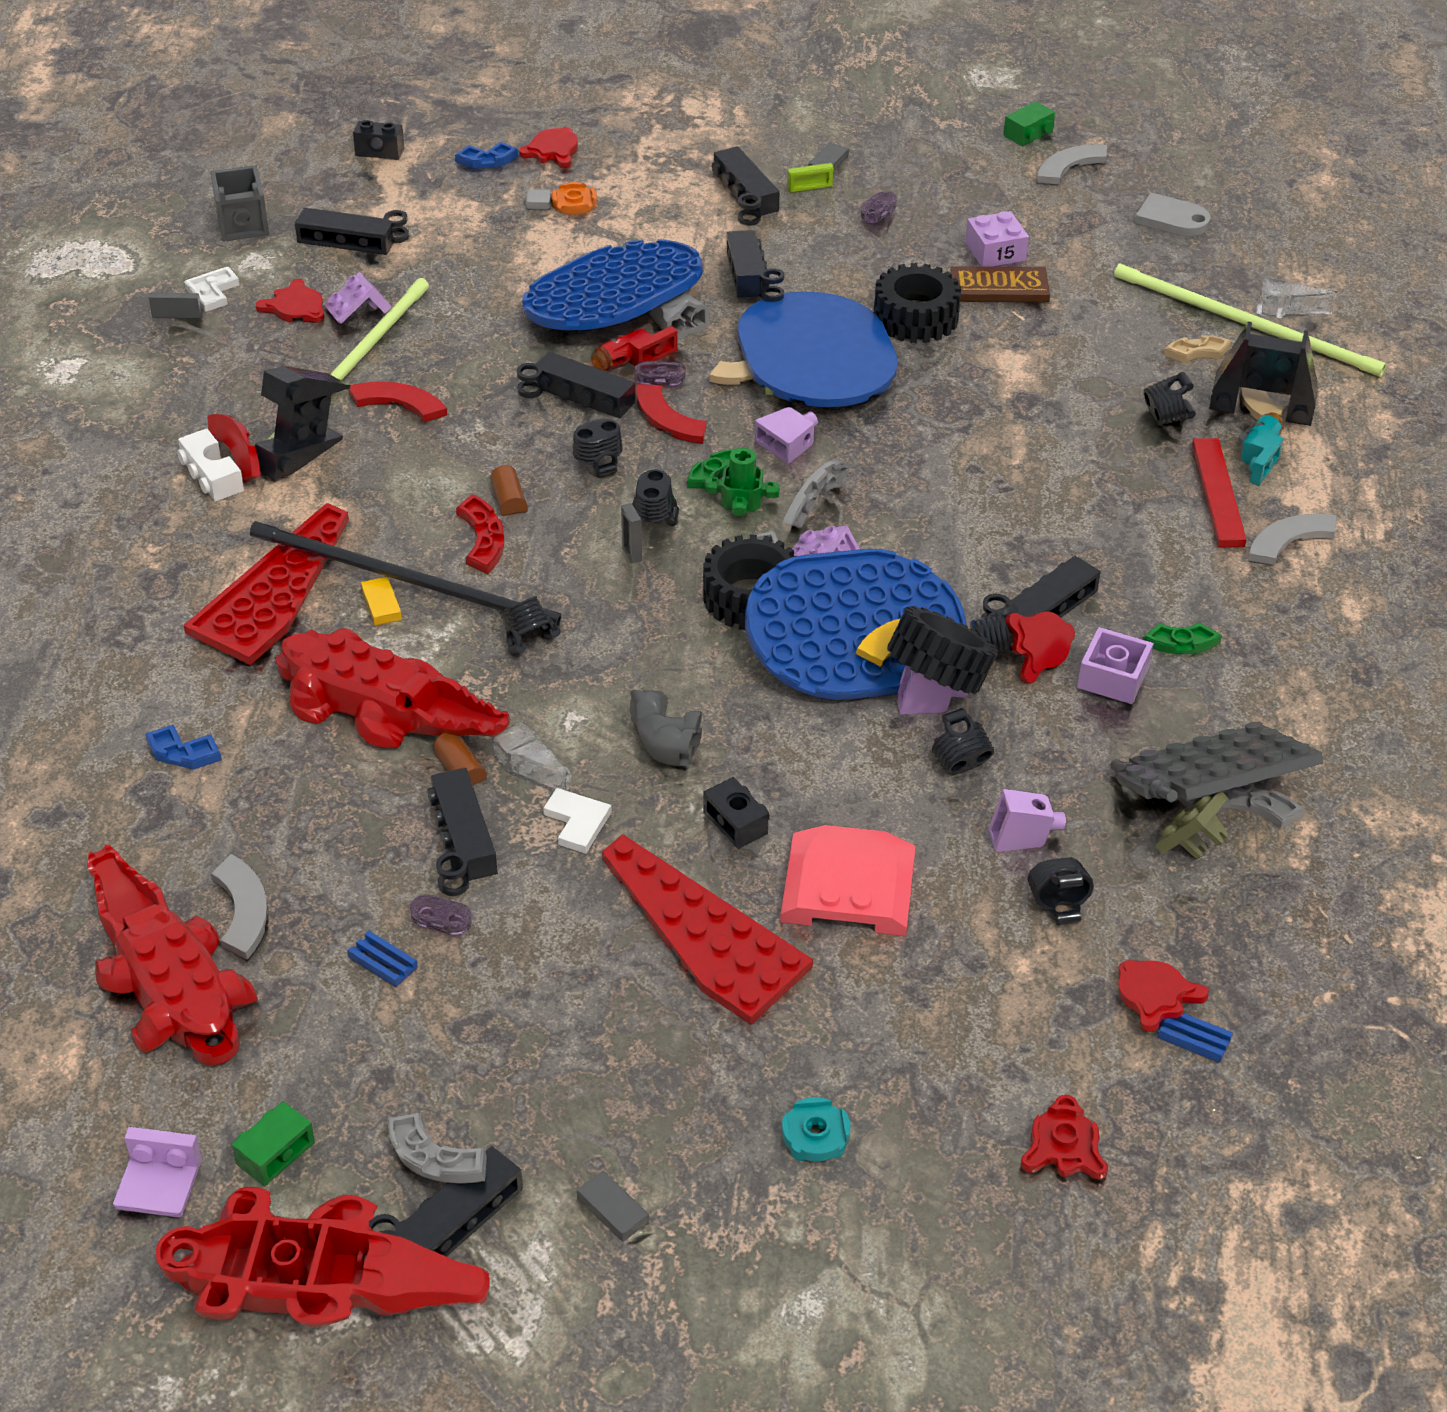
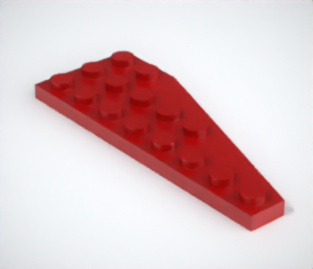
M326 503L292 533L335 546L349 521L348 512ZM278 544L183 625L185 634L249 665L253 664L288 632L328 558Z
M624 834L602 851V860L620 884L623 883L631 893L632 900L636 905L639 904L645 912V917L669 949L675 951L681 959V965L686 971H690L696 979V985L699 989L748 1024L752 1025L813 968V959Z

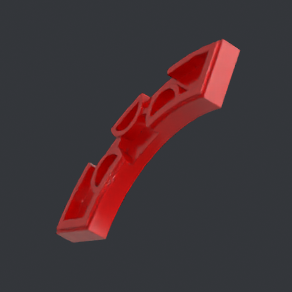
M377 381L350 385V389H348L357 407L375 404L390 405L391 402L404 405L405 409L418 415L423 422L447 416L446 406L437 397L423 389L408 384Z
M637 384L636 396L639 410L644 413L646 420L659 431L663 429L672 433L674 438L704 444L707 421L684 416L672 409L663 398L662 386Z
M208 415V430L217 441L223 442L229 448L236 465L241 470L242 481L248 482L260 477L257 451L255 446L250 444L248 439L250 434L246 427L230 415Z
M472 494L456 508L457 516L467 521L477 536L473 549L465 557L466 565L489 574L502 556L505 542L502 521L495 514V510L483 499Z

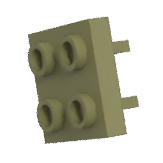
M1221 791L1199 797L1194 801V806L1190 809L1184 806L1172 816L1174 820L1161 829L1160 833L1162 836L1154 846L1161 854H1164L1176 845L1181 844L1190 854L1198 859L1208 849L1197 833L1200 830L1217 846L1221 845L1229 835L1215 814L1228 800V797Z

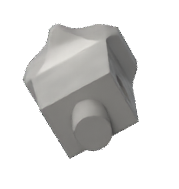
M686 292L646 312L662 330L670 326L677 329L678 340L687 337L689 334L693 335L701 332L709 325V307Z

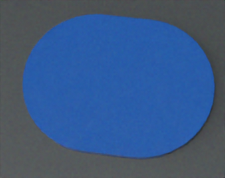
M658 239L657 243H644V240L626 241V246H616L613 248L611 245L584 254L535 280L529 286L530 290L525 292L522 297L524 313L529 320L540 326L559 330H587L619 324L652 310L694 286L703 274L702 259L699 256V252L691 246L671 240Z
M822 292L784 293V298L779 301L770 302L762 299L756 302L742 314L739 320L738 341L751 376L762 388L766 386L773 391V395L784 400L792 401V399L805 401L807 406L816 407L854 405L867 401L869 396L874 394L880 395L890 387L891 381L896 377L897 355L882 321L866 306L851 299Z
M857 549L801 555L778 563L775 568L763 574L754 585L745 610V629L748 641L756 657L771 674L786 685L819 698L835 700L857 699L897 694L905 665L901 664L899 659L894 658L892 655L880 667L855 654L860 643L872 631L888 622L901 619L908 606H917L920 609L921 607L927 608L930 612L936 611L944 617L948 616L954 619L955 622L967 626L964 609L951 586L931 571L932 568L915 558L910 560L896 555L897 552Z

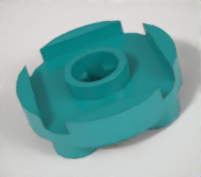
M805 1098L796 1102L794 1108L788 1114L787 1112L785 1113L782 1120V1138L786 1147L791 1151V1156L798 1161L820 1162L832 1158H840L844 1154L845 1147L850 1139V1119L845 1110L841 1108L840 1111L837 1107L832 1106V1101L826 1098ZM812 1125H818L819 1129L825 1130L818 1134L810 1132Z

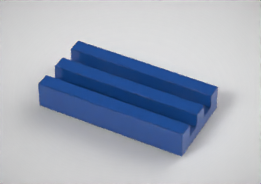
M371 931L365 934L364 940L360 938L356 942L355 948L351 946L347 950L350 959L395 987L400 985L418 968L416 959ZM365 951L374 958L378 959V962L366 956L365 954H363V952ZM389 966L390 968L394 969L400 974L397 975L394 972L387 969L386 967Z
M1183 1013L1179 1018L1165 1019L1163 1026L1159 1030L1158 1038L1220 1063L1232 1039L1233 1032Z

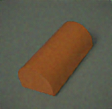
M510 465L496 467L492 471L490 478L501 515L528 511L527 502L516 470Z
M443 733L435 740L434 753L447 772L467 768L472 785L487 779L486 771L461 736Z

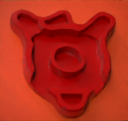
M568 127L546 129L535 135L528 145L519 148V155L522 158H536L541 163L555 160L561 168H568L571 166L570 156L578 149V138L573 133V130Z
M294 279L289 287L276 289L274 291V298L261 299L255 304L258 312L275 314L287 322L293 323V318L303 317L304 322L319 323L325 318L321 294L312 288L306 287L302 279Z
M1047 611L1032 614L1029 617H1024L1018 613H1011L1006 616L1005 620L1008 629L1014 635L1012 651L1016 655L1022 654L1024 656V663L1020 671V678L1024 683L1035 682L1044 669L1056 667L1066 660L1071 643L1075 638V630L1071 624L1066 623L1058 615Z
M1127 960L1118 966L1119 996L1127 1007L1139 1015L1140 1026L1146 1032H1153L1158 1029L1163 1019L1181 1017L1183 1015V1005L1181 1003L1203 1004L1209 998V989L1206 986L1189 982L1170 964L1154 960Z
M1061 1095L1057 1097L1054 1104L1048 1107L1047 1112L1035 1117L1030 1138L1032 1146L1022 1156L1021 1168L1025 1172L1035 1173L1047 1164L1052 1163L1056 1165L1057 1173L1062 1177H1069L1077 1172H1083L1093 1179H1104L1108 1173V1165L1098 1152L1100 1137L1099 1128L1095 1120L1092 1124L1084 1116V1110L1079 1107L1073 1096Z

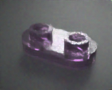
M888 191L876 193L862 204L861 218L871 224L882 220L896 208L897 196Z
M645 361L636 365L635 379L641 384L677 386L685 380V367L678 362Z
M421 895L416 897L410 904L411 919L418 926L451 935L465 933L471 927V911L463 903L433 895Z

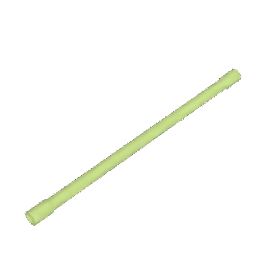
M1118 264L1115 269L1114 277L1141 285L1244 325L1248 321L1252 322V328L1278 338L1302 342L1303 333L1143 274L1139 270L1126 265ZM1309 336L1311 350L1358 367L1360 370L1381 377L1386 369L1387 364L1382 361L1359 355Z
M418 278L406 291V294L330 375L343 380L415 301H418L429 289L428 282L423 278ZM274 433L268 439L274 438Z

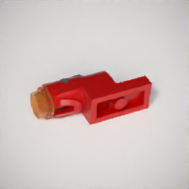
M670 326L651 335L645 329L639 328L626 335H618L595 349V352L591 354L592 363L595 368L604 371L612 368L616 369L629 362L638 369L643 368L678 351V330Z

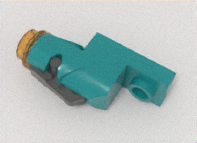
M1271 412L1262 415L1259 420L1252 423L1238 438V442L1241 444V460L1249 464V471L1252 472L1250 483L1257 486L1261 485L1280 458L1284 440L1283 437H1280V434L1284 429V421L1277 413Z

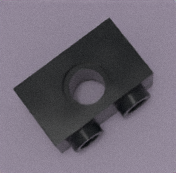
M363 120L358 121L353 131L355 156L399 160L405 149L403 126L400 124Z
M734 777L703 791V812L737 849L768 834L770 815L767 808L763 804H759L752 797L749 789L744 785L742 786Z

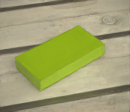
M832 163L788 169V192L793 193L833 187L834 167Z

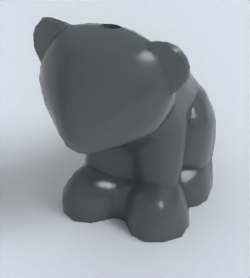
M632 690L630 692L631 701L629 709L631 720L637 726L638 734L647 752L659 763L689 768L702 736V728H700L702 712L695 710L687 712L684 717L665 716L668 697L662 691Z

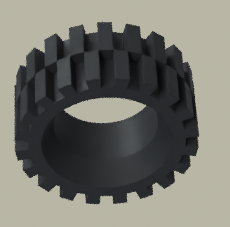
M911 263L910 267L901 264L898 265L897 270L891 267L887 270V274L883 272L880 275V279L876 281L874 313L882 321L888 336L891 338L897 335V340L904 342L905 338L910 339V343H917V340L929 343L930 338H934L936 341L941 340L942 334L949 336L951 330H955L957 327L961 298V285H958V279L952 278V274L949 271L942 273L943 268L938 266L935 269H931L930 264H924L923 267H918L917 263ZM909 300H920L926 302H914Z
M750 534L749 539H743L742 535L735 536L734 542L727 538L722 541V547L718 545L712 547L711 554L707 553L703 563L704 604L706 603L707 611L709 613L714 612V618L717 621L724 618L725 625L729 627L736 623L739 624V629L746 630L745 610L752 590L738 588L732 584L745 579L758 580L763 574L775 568L778 563L796 557L794 556V550L791 547L784 549V542L780 540L772 543V537L764 536L763 540H760L754 534Z
M908 606L905 609L887 646L888 651L891 652L894 658L899 659L901 664L911 667L910 670L915 673H921L924 675V678L930 681L931 679L935 680L944 687L947 685L952 690H961L969 694L970 692L973 694L979 692L999 653L995 645L990 644L987 638L981 637L975 630H970L968 626L962 623L959 624L948 616L944 617L936 611L930 612L927 608L921 607L920 609L917 606Z

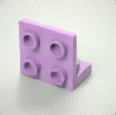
M361 272L351 276L346 281L345 286L339 292L333 293L325 304L326 308L340 324L364 301H367L374 310L379 307L384 313L392 307Z
M847 525L840 527L830 526L819 531L808 530L800 535V540L792 548L794 556L860 549Z
M128 1127L124 1139L130 1160L114 1199V1208L125 1211L181 1217L202 1162L197 1136Z

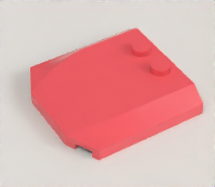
M830 825L793 833L780 922L812 926L813 918L875 924V933L906 936L915 845L886 831Z

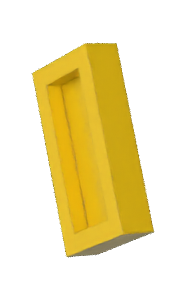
M387 576L361 582V590L374 626L402 620L401 610Z

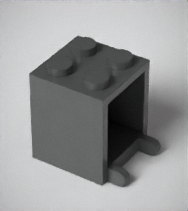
M257 165L210 171L222 242L269 236L264 194Z

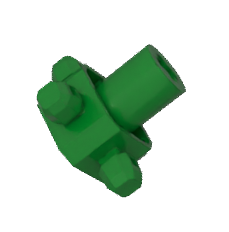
M743 447L731 451L729 466L724 468L722 479L717 477L705 480V492L715 495L721 493V506L726 510H732L735 516H743L746 512H754L760 509L762 497H766V499L778 498L780 484L770 481L763 483L764 471L756 466V453L749 448Z

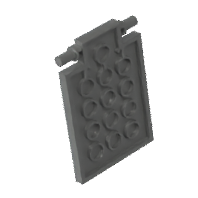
M1250 722L1245 725V728L1237 730L1224 729L1219 731V735L1211 737H1195L1192 739L1193 742L1185 744L1172 743L1167 745L1166 749L1159 751H1142L1139 754L1140 756L1129 758V762L1115 759L1111 762V769L1117 772L1116 778L1121 785L1144 798L1152 799L1156 797L1174 802L1178 796L1189 801L1323 764V757L1321 751L1310 747L1309 744L1301 743L1291 736L1278 732L1276 729L1264 726L1261 722Z

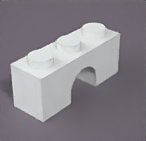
M207 428L178 439L180 450H177V455L181 464L187 465L192 478L198 479L202 491L205 494L208 493L215 502L244 491L241 470L230 456L221 459L218 441Z

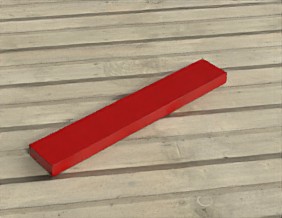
M1193 438L1192 448L1218 547H1245L1247 539L1219 438Z

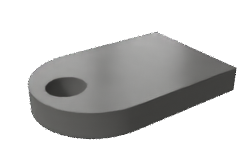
M1151 192L1137 212L1135 223L1181 236H1197L1208 230L1211 216L1200 205Z

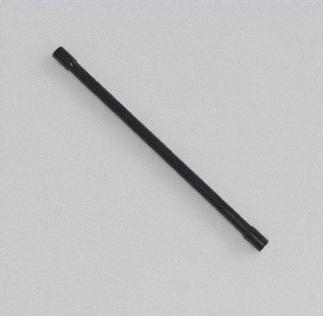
M254 521L250 528L251 537L270 543L282 544L499 611L520 603L289 533L258 521ZM543 608L545 613L559 627L562 614Z

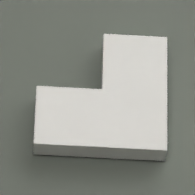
M227 266L184 281V284L189 293H199L201 308L207 312L228 305L227 298L221 291L239 286V278Z
M559 788L555 789L543 808L545 816L567 822L558 837V845L585 854L612 813L610 804Z

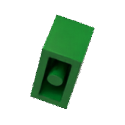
M1035 101L1005 116L1003 136L1023 147L1053 132L1055 111Z
M282 1101L274 1109L268 1110L248 1131L242 1132L232 1144L236 1165L265 1187L315 1143L312 1123Z

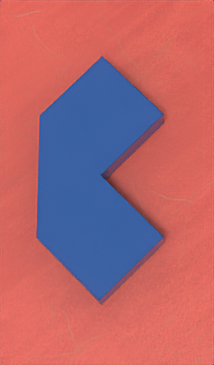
M499 142L487 152L468 145L455 154V162L473 169L505 166L518 156V149Z
M174 725L145 734L146 741L155 760L193 770L222 760L221 753L211 734L182 743Z

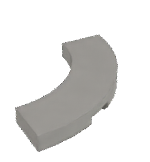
M1081 145L1053 154L1041 165L1038 171L1037 183L1058 185L1063 175L1074 165L1106 164L1107 145Z
M832 460L819 467L797 493L783 522L799 529L802 528L808 514L818 500L817 495L821 491L827 492L833 488L840 489L850 464L840 460Z
M1296 515L1269 525L1253 541L1248 561L1275 565L1279 554L1287 548L1290 542L1296 539L1300 541L1316 538L1334 539L1337 515Z
M1254 783L1223 791L1228 800L1220 809L1248 811L1264 817L1280 829L1304 816L1305 809L1287 796L1275 790L1271 793L1254 787ZM1179 796L1177 797L1188 809L1192 808L1194 801L1198 799L1186 801Z
M230 854L211 873L212 880L229 893L235 905L233 921L226 934L222 937L221 945L223 948L248 960L256 950L265 932L268 914L267 900L262 883L256 873L241 859Z
M422 1113L388 1119L389 1136L395 1152L400 1160L415 1173L435 1181L447 1183L485 1181L487 1155L484 1147L457 1149L436 1145L425 1131V1121Z

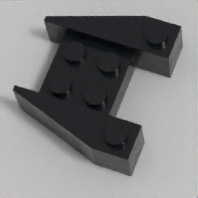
M1248 321L1216 371L1209 409L1234 413L1239 387L1290 395L1285 422L1311 426L1317 400L1318 383L1308 331L1304 330L1302 342L1250 334L1252 322Z
M288 366L265 370L261 396L278 404L274 438L255 443L260 472L274 480L294 474L341 441L343 435L327 427L331 394L350 389V385L324 372Z

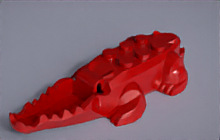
M341 628L331 634H322L311 629L306 633L290 635L283 639L282 652L278 657H275L279 675L291 681L289 704L298 718L309 723L320 724L335 712L355 717V727L360 736L367 743L376 747L399 748L400 743L404 740L403 737L408 733L435 736L447 733L456 736L480 735L495 737L501 734L511 721L507 711H499L490 702L485 703L481 698L479 700L465 686L460 685L451 678L444 677L429 663L415 658L403 659L393 654L391 650H382L371 646L350 629ZM407 696L411 699L412 703L408 708L404 707Z
M104 845V848L96 853L90 851L88 853L87 867L94 879L98 915L116 949V954L112 957L107 956L96 960V981L100 988L122 994L135 993L144 1009L139 1022L136 1023V1027L131 1028V1037L135 1046L140 1051L149 1052L161 1047L171 1039L186 1048H191L194 1058L203 1064L218 1065L229 1061L235 1056L240 1046L237 1027L233 1023L232 1010L253 1004L257 1001L258 996L250 981L237 974L233 969L218 970L210 956L215 952L219 944L220 937L216 928L210 922L197 915L184 923L175 912L169 910L161 888L152 880L148 881L133 867H130L111 845ZM214 1034L221 1035L224 1038L216 1046H209L205 1042L210 1035Z
M249 1186L239 1188L227 1198L221 1212L220 1221L204 1225L200 1229L190 1226L174 1228L160 1239L155 1251L156 1260L163 1275L173 1282L180 1283L186 1290L197 1295L198 1297L194 1303L195 1312L213 1321L233 1320L241 1309L272 1313H289L298 1323L308 1327L319 1328L348 1319L351 1314L350 1309L355 1307H364L380 1315H393L397 1313L406 1314L411 1309H423L426 1306L439 1307L442 1304L449 1306L458 1305V1303L484 1304L490 1288L489 1273L484 1268L452 1260L402 1237L375 1232L369 1227V1222L374 1217L377 1205L357 1195L343 1194L313 1210L308 1219H295L275 1216L270 1212V1191ZM178 1249L193 1251L182 1258L180 1262L174 1260V1254Z

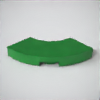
M734 449L713 453L710 455V458L703 462H697L689 472L687 488L705 489V480L707 478L718 477L720 479L723 477L724 468L729 466L730 453Z
M1200 622L1190 627L1178 628L1159 623L1143 636V640L1154 643V650L1170 654L1203 652L1218 645L1222 638L1221 634Z

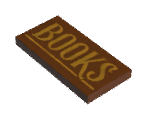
M950 267L952 278H957L959 281L958 285H961V302L1050 301L1046 267Z

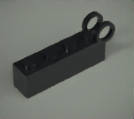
M739 146L714 152L712 171L715 176L719 177L724 186L733 193L734 197L738 199V205L744 209L738 213V221L741 224L747 226L756 225L761 221V216L779 211L780 191ZM744 215H754V216H756L757 218L752 219V220H747V219H744L743 216H744Z
M304 207L295 221L297 243L387 255L394 243H402L409 238V230L403 227L407 223L408 217L401 210H392L387 212L384 218ZM393 216L403 217V219L399 221L389 220V218ZM394 232L404 233L401 237H393Z
M755 230L726 231V253L737 298L761 297V299L770 302L782 300L784 298V290L778 286H769V284L783 282L784 272L775 268L767 269V261H764V250L761 248V239H757ZM770 274L778 275L779 277L770 278ZM767 292H777V293H779V294H778V295L771 296V295H766L765 293H767Z
M550 351L537 363H524L517 368V377L521 380L518 384V393L524 398H536L545 391L619 419L636 403L634 381ZM526 369L537 371L535 375L531 376L523 375L521 372ZM528 385L538 387L533 392H526L522 388Z
M1075 555L1068 561L1062 562L1048 575L1042 576L1031 587L1025 588L1021 594L1012 600L1002 594L994 593L987 595L983 600V610L985 613H983L981 618L987 617L997 610L988 606V603L994 600L1001 601L1005 605H1017L1018 614L1024 617L1047 611L1062 618L1098 591L1101 571Z
M467 768L431 775L432 788L427 789L430 805H436L437 807L434 810L438 828H444V831H441L445 850L451 849V852L441 855L436 862L437 873L440 875L438 878L439 890L448 896H458L466 892L471 880L498 874L496 852ZM449 860L451 869L445 871L442 869V865ZM462 878L464 880L460 887L453 889L443 884L446 879Z
M491 1146L485 1151L487 1155L485 1181L474 1183L446 1182L437 1194L432 1198L425 1199L420 1204L418 1210L408 1219L399 1222L392 1215L380 1214L373 1217L369 1222V1227L373 1229L380 1223H390L395 1227V1231L383 1230L379 1232L405 1238L447 1257L523 1190L522 1170Z

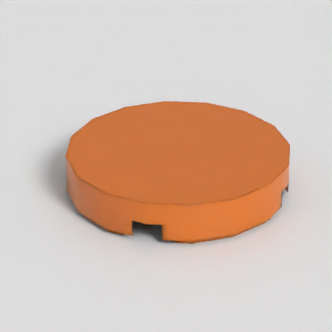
M581 182L564 183L559 186L558 190L554 189L552 191L551 203L559 212L574 215L582 214L596 206L597 193L593 187L591 189L587 188L586 184Z

